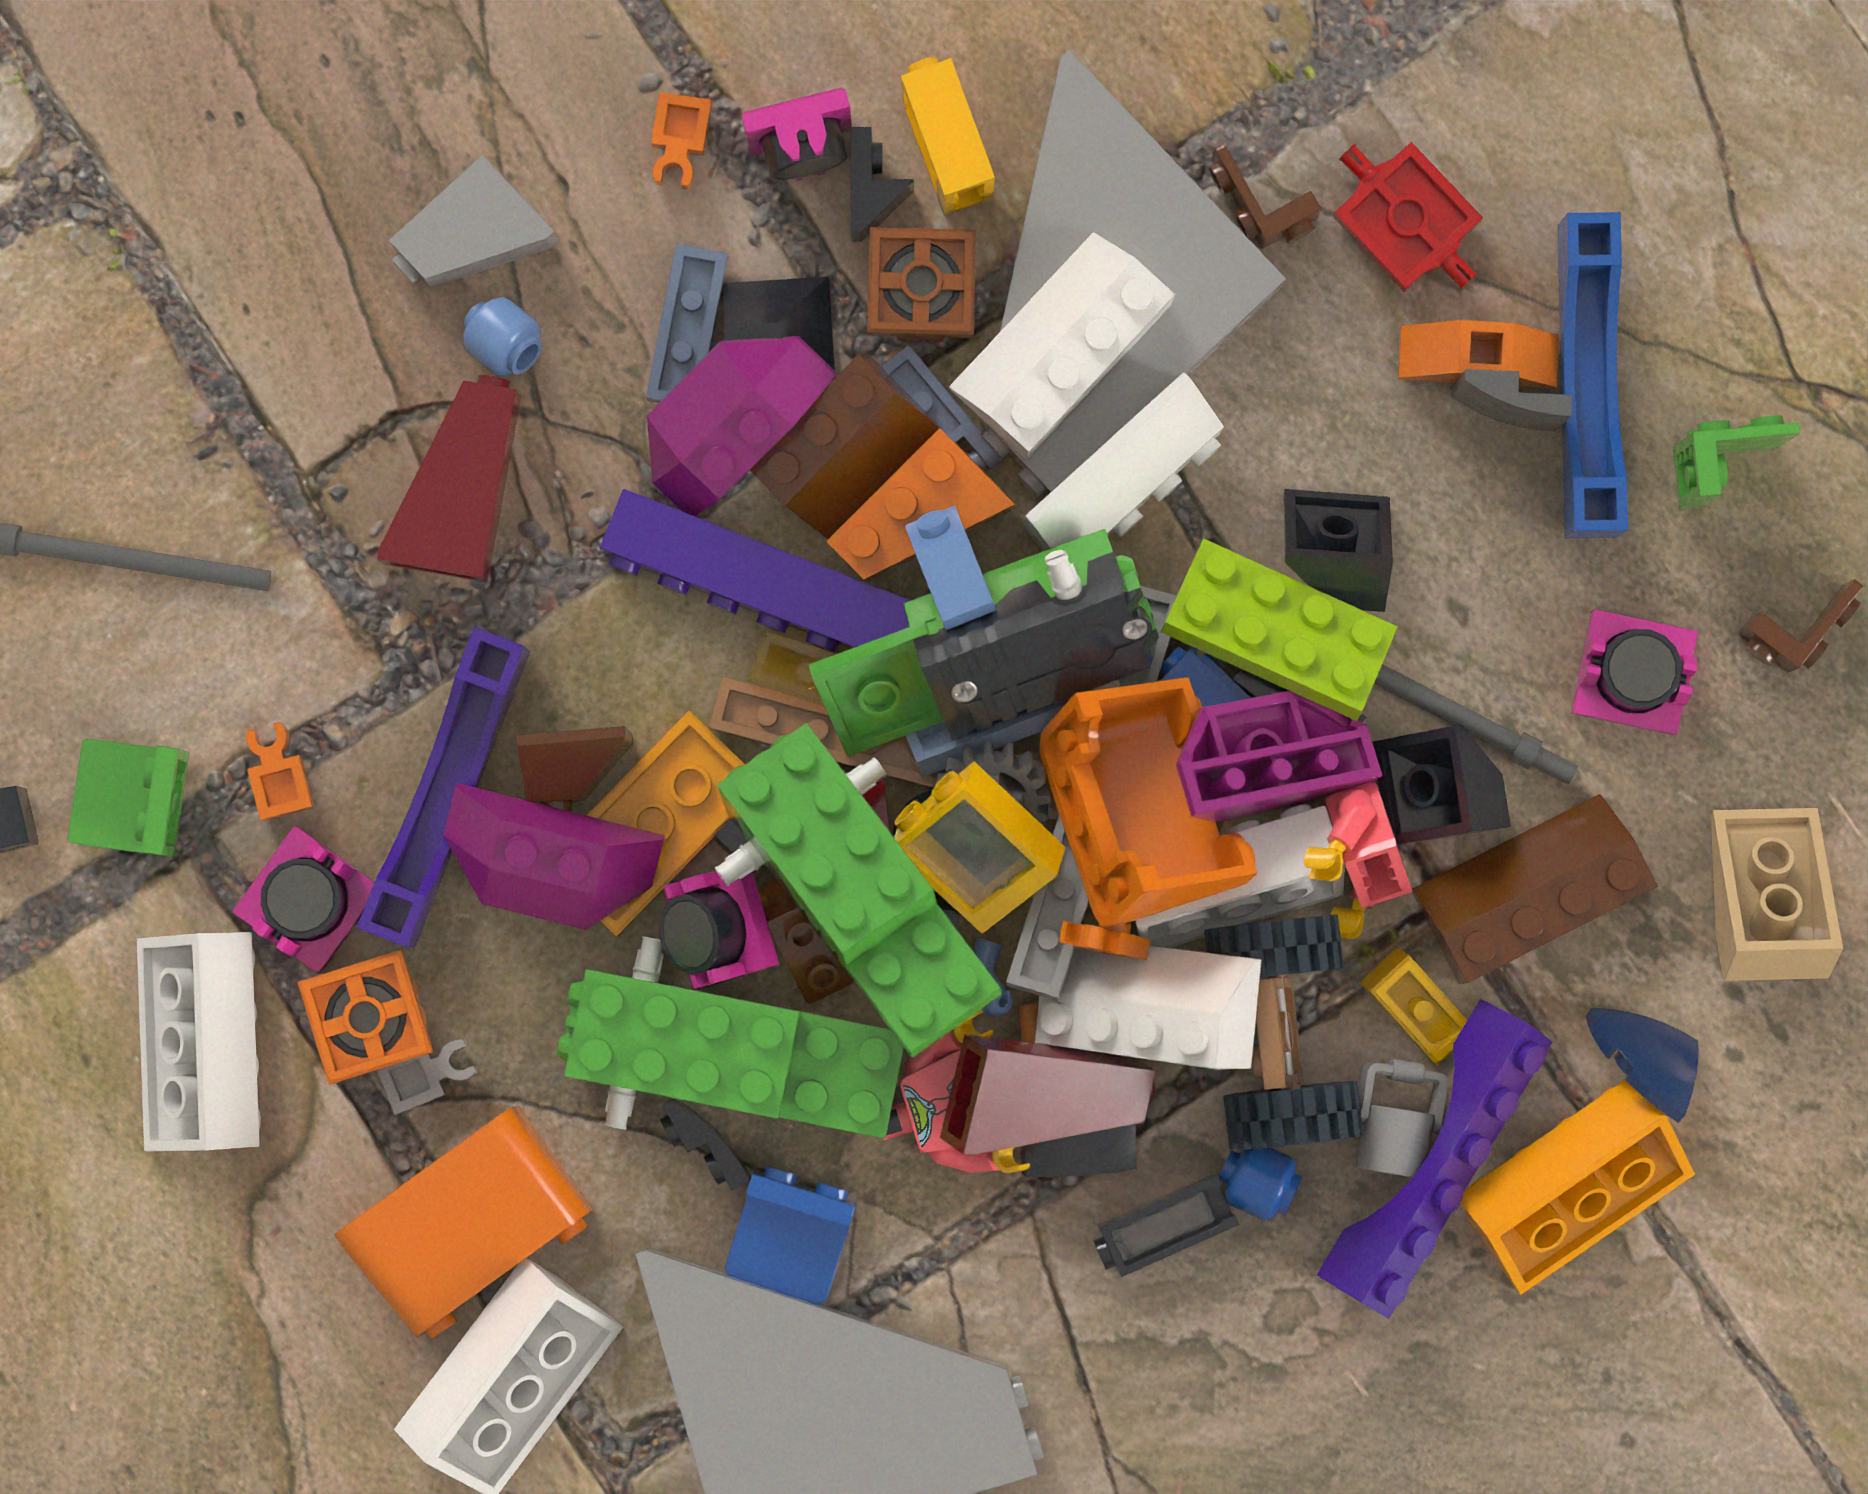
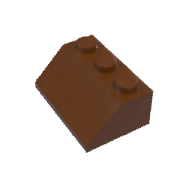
M858 354L824 389L798 422L750 471L784 506L825 538L829 539L939 428H942L871 355Z

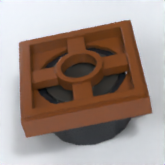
M870 227L867 336H897V340L904 343H913L916 339H925L929 344L942 342L944 337L973 338L976 230Z

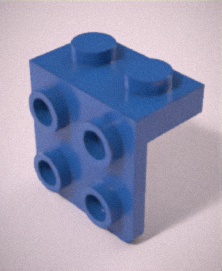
M767 1166L764 1174L754 1172L751 1176L746 1192L747 1198L725 1265L726 1273L729 1276L815 1304L823 1303L829 1295L857 1203L846 1200L849 1191L822 1182H818L816 1190L795 1184L798 1175Z

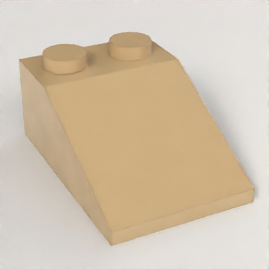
M1818 808L1713 810L1711 814L1715 931L1723 981L1829 978L1843 950Z

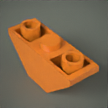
M1472 320L1401 326L1398 380L1454 383L1465 369L1519 371V387L1556 389L1559 335L1516 323Z

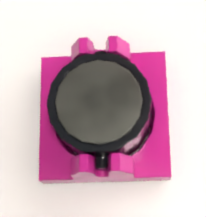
M842 87L746 111L742 115L750 154L765 153L770 177L774 180L795 179V181H800L806 176L818 174V176L823 175L825 171L839 166L848 158L841 133L850 131L852 122L847 92Z
M1596 609L1592 610L1570 714L1673 736L1677 735L1683 706L1687 705L1693 691V687L1689 683L1691 677L1696 673L1698 666L1697 659L1693 657L1698 631Z
M294 825L232 912L251 925L258 935L272 941L280 951L297 958L313 971L321 974L359 922L375 881L304 830Z
M716 871L680 880V882L664 886L663 890L667 904L660 918L659 932L661 944L667 958L676 968L688 973L692 990L706 988L779 965L753 872L741 880L738 878L728 887Z

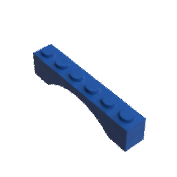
M1621 212L1567 213L1557 225L1561 394L1572 395V417L1562 425L1564 537L1618 538L1628 531L1627 475L1620 434L1617 386V326L1622 269Z

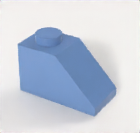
M955 506L945 510L930 511L922 515L917 521L905 525L946 630L996 610Z

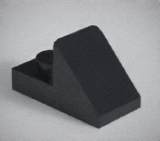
M850 127L852 242H862L870 235V227H878L914 191L913 179H872V174H883V143H872V127Z

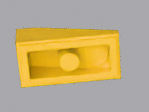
M1396 948L1362 979L1360 985L1425 1055L1438 1066L1453 1051V1044L1466 1024L1467 1019L1411 956Z

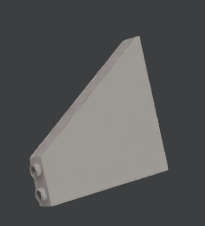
M1069 49L1061 56L1000 332L1093 232L1135 257L1175 295L1171 306L1028 460L981 418V426L986 430L981 437L993 447L1000 459H1003L1008 454L1022 470L1017 474V477L1037 498L1043 493L1048 496L1183 372L1189 375L1282 289L1286 278Z
M652 1248L640 1250L635 1254L704 1494H975L1038 1475L1034 1461L1043 1459L1044 1455L1036 1428L1033 1427L1025 1430L1019 1409L1029 1405L1021 1377L1018 1375L1010 1378L1006 1365L822 1304H815Z

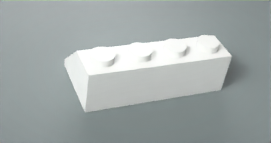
M1093 232L949 386V389L1028 460L1171 306L1175 294L1135 257Z
M1183 372L1025 516L1023 530L1043 551L1102 529L1106 530L1108 536L1115 531L1119 537H1122L1143 518L1138 508L1152 496L1159 502L1162 501L1183 481L1177 475L1182 468L1191 460L1199 467L1220 448L1221 444L1215 438L1220 435L1224 426L1191 378Z
M1300 805L1286 810L1280 815L1281 819L1260 825L1259 821L1252 820L1232 827L1229 833L1235 832L1240 834L1253 848L1255 867L1258 873L1243 886L1131 921L1134 935L1151 939L1150 946L1171 948L1204 938V929L1250 924L1343 896L1344 860L1341 876L1334 881L1309 879L1308 876L1312 868L1304 866V856L1310 846L1328 848L1330 845L1327 837L1333 830L1325 805L1314 809L1310 805Z
M252 932L196 933L137 938L144 1151H197L260 1147L259 1129L261 1126V1115L258 1109L257 1091L259 1061L256 1056L255 1022L257 1019V1008L254 1002L253 969L255 966V954L252 949Z
M1149 946L1146 961L1103 954L1076 947L1059 1002L1039 996L1035 1043L1213 1069H1251L1261 959Z
M525 1258L516 1266L394 1430L425 1463L482 1494H499L623 1329V1326L561 1278L532 1260Z

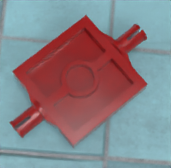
M1412 142L1403 148L1393 159L1380 163L1376 167L1356 147L1357 145L1353 144L1348 151L1341 155L1339 160L1345 164L1360 182L1354 194L1334 212L1332 217L1403 292L1410 288L1425 273L1436 270L1440 266L1457 283L1460 289L1464 288L1477 273L1469 267L1456 251L1462 239L1482 221L1483 217Z

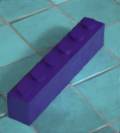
M626 489L622 490L600 545L602 552L611 556L608 565L634 576H638L640 568L660 575L657 584L682 595H687L689 588L696 589L708 594L709 597L706 603L715 608L735 615L739 607L759 614L756 623L783 634L786 633L788 626L808 633L805 642L835 653L838 645L852 649L910 627L904 603L911 600Z

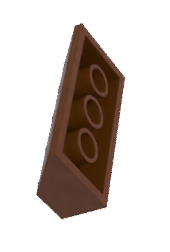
M1598 794L1412 888V893L1458 983L1467 984L1657 888L1658 885L1634 838L1602 795Z

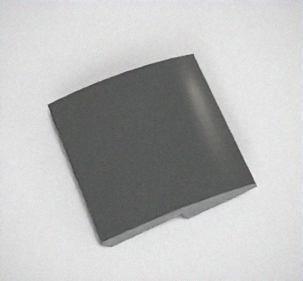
M1465 369L1453 383L1451 389V396L1468 408L1499 422L1517 427L1555 432L1572 417V395L1519 393V371Z

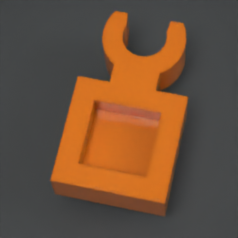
M659 92L651 145L652 148L665 149V154L657 159L653 167V178L656 185L662 186L663 176L668 168L678 167L683 171L682 189L689 190L694 181V172L688 156L689 153L704 156L712 110V101L710 99Z
M282 722L274 723L277 738L275 743L269 747L261 745L257 730L250 729L246 732V742L249 749L254 754L260 756L262 765L247 769L261 821L315 808L302 756L297 755L286 758L285 751L289 745L290 735L287 727Z
M1063 921L1059 942L1103 954L1147 961L1151 939L1131 935L1132 924L1129 923L1107 927L1099 923L1097 927Z

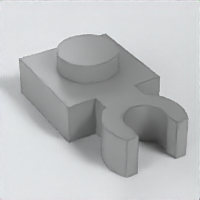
M454 1040L447 1043L436 1058H432L431 1054H427L377 1070L394 1115L447 1095L441 1080L445 1078L458 1081L466 1080L478 1072L476 1066L458 1070L452 1065L451 1057L453 1053L468 1046L466 1040Z

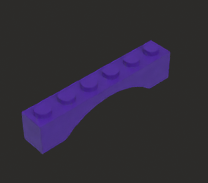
M474 627L456 672L444 716L421 781L399 833L376 877L358 923V929L405 947H416L453 852L444 836V831L456 783L478 788L531 652L525 646Z
M1480 999L1453 1044L1455 1070L1451 1101L1443 1127L1430 1154L1414 1177L1391 1201L1367 1218L1343 1229L1317 1276L1389 1319L1396 1306L1404 1300L1408 1292V1286L1422 1262L1433 1251L1436 1239L1451 1213L1459 1207L1463 1199V1193L1477 1169L1488 1158L1491 1146L1506 1120L1514 1114L1518 1106V1100L1532 1076L1543 1065L1546 1053L1553 1041L1523 1020Z

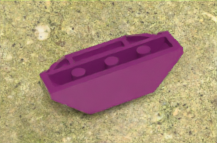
M799 336L783 337L782 339L759 338L720 341L647 415L652 483L682 512L693 516L698 515L720 500L798 422L834 379L837 372Z
M1291 691L1201 708L1196 715L1176 763L1191 817L1213 822L1309 803L1382 777L1366 724L1358 720H1349L1342 714Z
M456 783L444 831V836L481 904L583 930L593 926L652 887L665 835Z

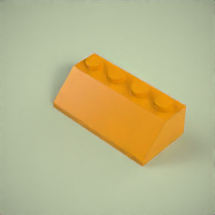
M1623 1080L1615 1087L1606 1090L1599 1098L1573 1116L1561 1121L1557 1127L1534 1143L1519 1150L1512 1158L1492 1172L1474 1181L1464 1191L1460 1206L1517 1292L1522 1295L1687 1181L1695 1173L1666 1114L1646 1100L1626 1080Z

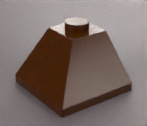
M625 726L516 735L526 800L572 812V802L585 801L633 745L632 733Z

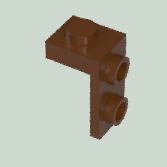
M1223 143L1214 148L1211 157L1214 164L1209 166V172L1215 185L1223 195L1228 192L1231 193L1239 208L1238 211L1234 212L1235 219L1241 231L1249 240L1256 238L1261 249L1283 237L1287 244L1293 243L1315 229L1312 222L1318 218L1321 207L1312 191L1264 215L1226 145Z
M1856 579L1845 583L1800 641L1762 612L1752 616L1738 634L1748 641L1745 649L1757 660L1768 666L1775 662L1787 673L1799 669L1802 665L1809 669L1828 647V643L1823 640V637L1835 623L1841 628L1860 606L1861 602L1855 599V596L1862 589L1863 585Z
M776 879L771 881L765 889L758 892L769 930L808 1004H812L854 982L842 969L839 960L834 958L825 946L824 940L810 926L808 918L802 915Z

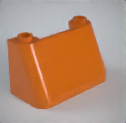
M1189 677L1075 693L1041 733L1040 756L1091 909L1097 921L1103 926L1128 923L1243 886L1258 873L1255 867L1253 848L1240 834L1232 832L1220 836L1215 822L1191 817L1176 767L1196 715L1203 708L1200 700L1193 692Z
M520 1106L506 1110L344 1226L334 1236L415 1337L426 1332L432 1340L457 1322L452 1312L553 1238L557 1237L563 1245L587 1228L588 1225L583 1217L593 1209Z

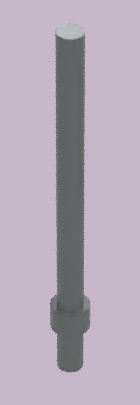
M0 522V554L16 557L19 552L262 591H268L270 587V570L22 531L21 525Z
M1382 664L1374 684L1453 725H1463L1468 733L1510 754V761L1526 769L1533 766L1566 784L1571 782L1578 766L1541 747L1543 741L1525 732L1520 736Z

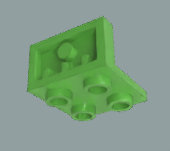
M1771 415L1753 418L1750 420V425L1732 429L1730 428L1729 420L1697 424V430L1688 431L1687 437L1673 447L1679 510L1701 508L1722 494L1721 486L1727 485L1728 471L1724 454L1718 453L1778 448L1800 434L1799 423L1784 424L1782 415Z
M90 738L84 739L80 752L68 841L79 845L174 857L190 752L165 746L149 747Z

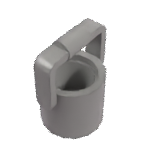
M1393 1058L1389 1060L1388 1064L1368 1062L1362 1067L1358 1090L1364 1135L1360 1136L1355 1167L1414 1177L1428 1157L1431 1133L1437 1134L1441 1129L1448 1086L1447 1078L1443 1074L1424 1070L1422 1063ZM1375 1073L1387 1075L1389 1080L1421 1084L1422 1081L1432 1082L1433 1088L1429 1114L1372 1105L1371 1097Z

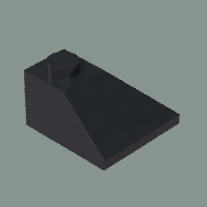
M829 276L724 283L725 341L759 338L782 339L783 337L799 336L835 371Z
M1284 489L1285 563L1308 586L1363 611L1385 612L1393 566L1390 497Z
M1454 725L1372 741L1382 773V777L1378 778L1380 795L1397 845L1511 827L1503 774L1463 725Z

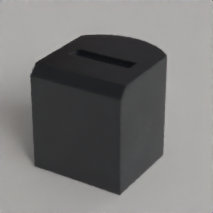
M19 786L0 788V854L38 845V836L27 789Z

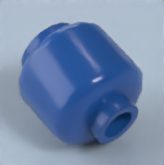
M1271 1147L1245 1149L1241 1154L1231 1150L1219 1179L1228 1184L1225 1191V1199L1229 1205L1267 1221L1274 1218L1278 1212L1286 1215L1302 1176L1295 1173L1296 1162L1294 1158Z

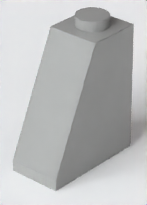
M481 155L398 231L389 242L398 252L392 261L412 283L421 277L430 288H434L551 249L559 240L554 230L495 167Z

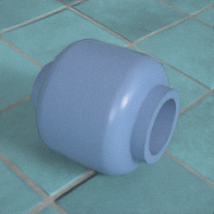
M501 297L492 299L487 303L480 302L472 307L465 317L464 327L466 329L463 336L465 350L493 374L501 377L513 373L516 375L522 374L538 359L542 350L539 323L513 301Z

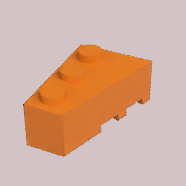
M939 428L826 542L863 580L871 581L917 558L905 525L917 521L925 513L934 510H945L955 506L967 533L1019 506L945 431Z

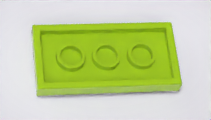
M1203 538L1161 632L1357 721L1363 711L1398 626Z

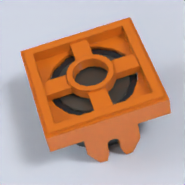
M403 950L297 982L328 1085L434 1053L426 1029L427 1015L423 1006L420 1005L418 998L420 997V992L416 982L410 976Z

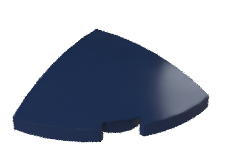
M1592 1008L1586 1015L1587 1024L1595 1042L1605 1057L1610 1058L1618 1049L1614 1058L1619 1068L1628 1075L1625 1080L1656 1108L1679 1123L1686 1115L1695 1085L1699 1054L1698 1040L1677 1028L1647 1016L1614 1009Z

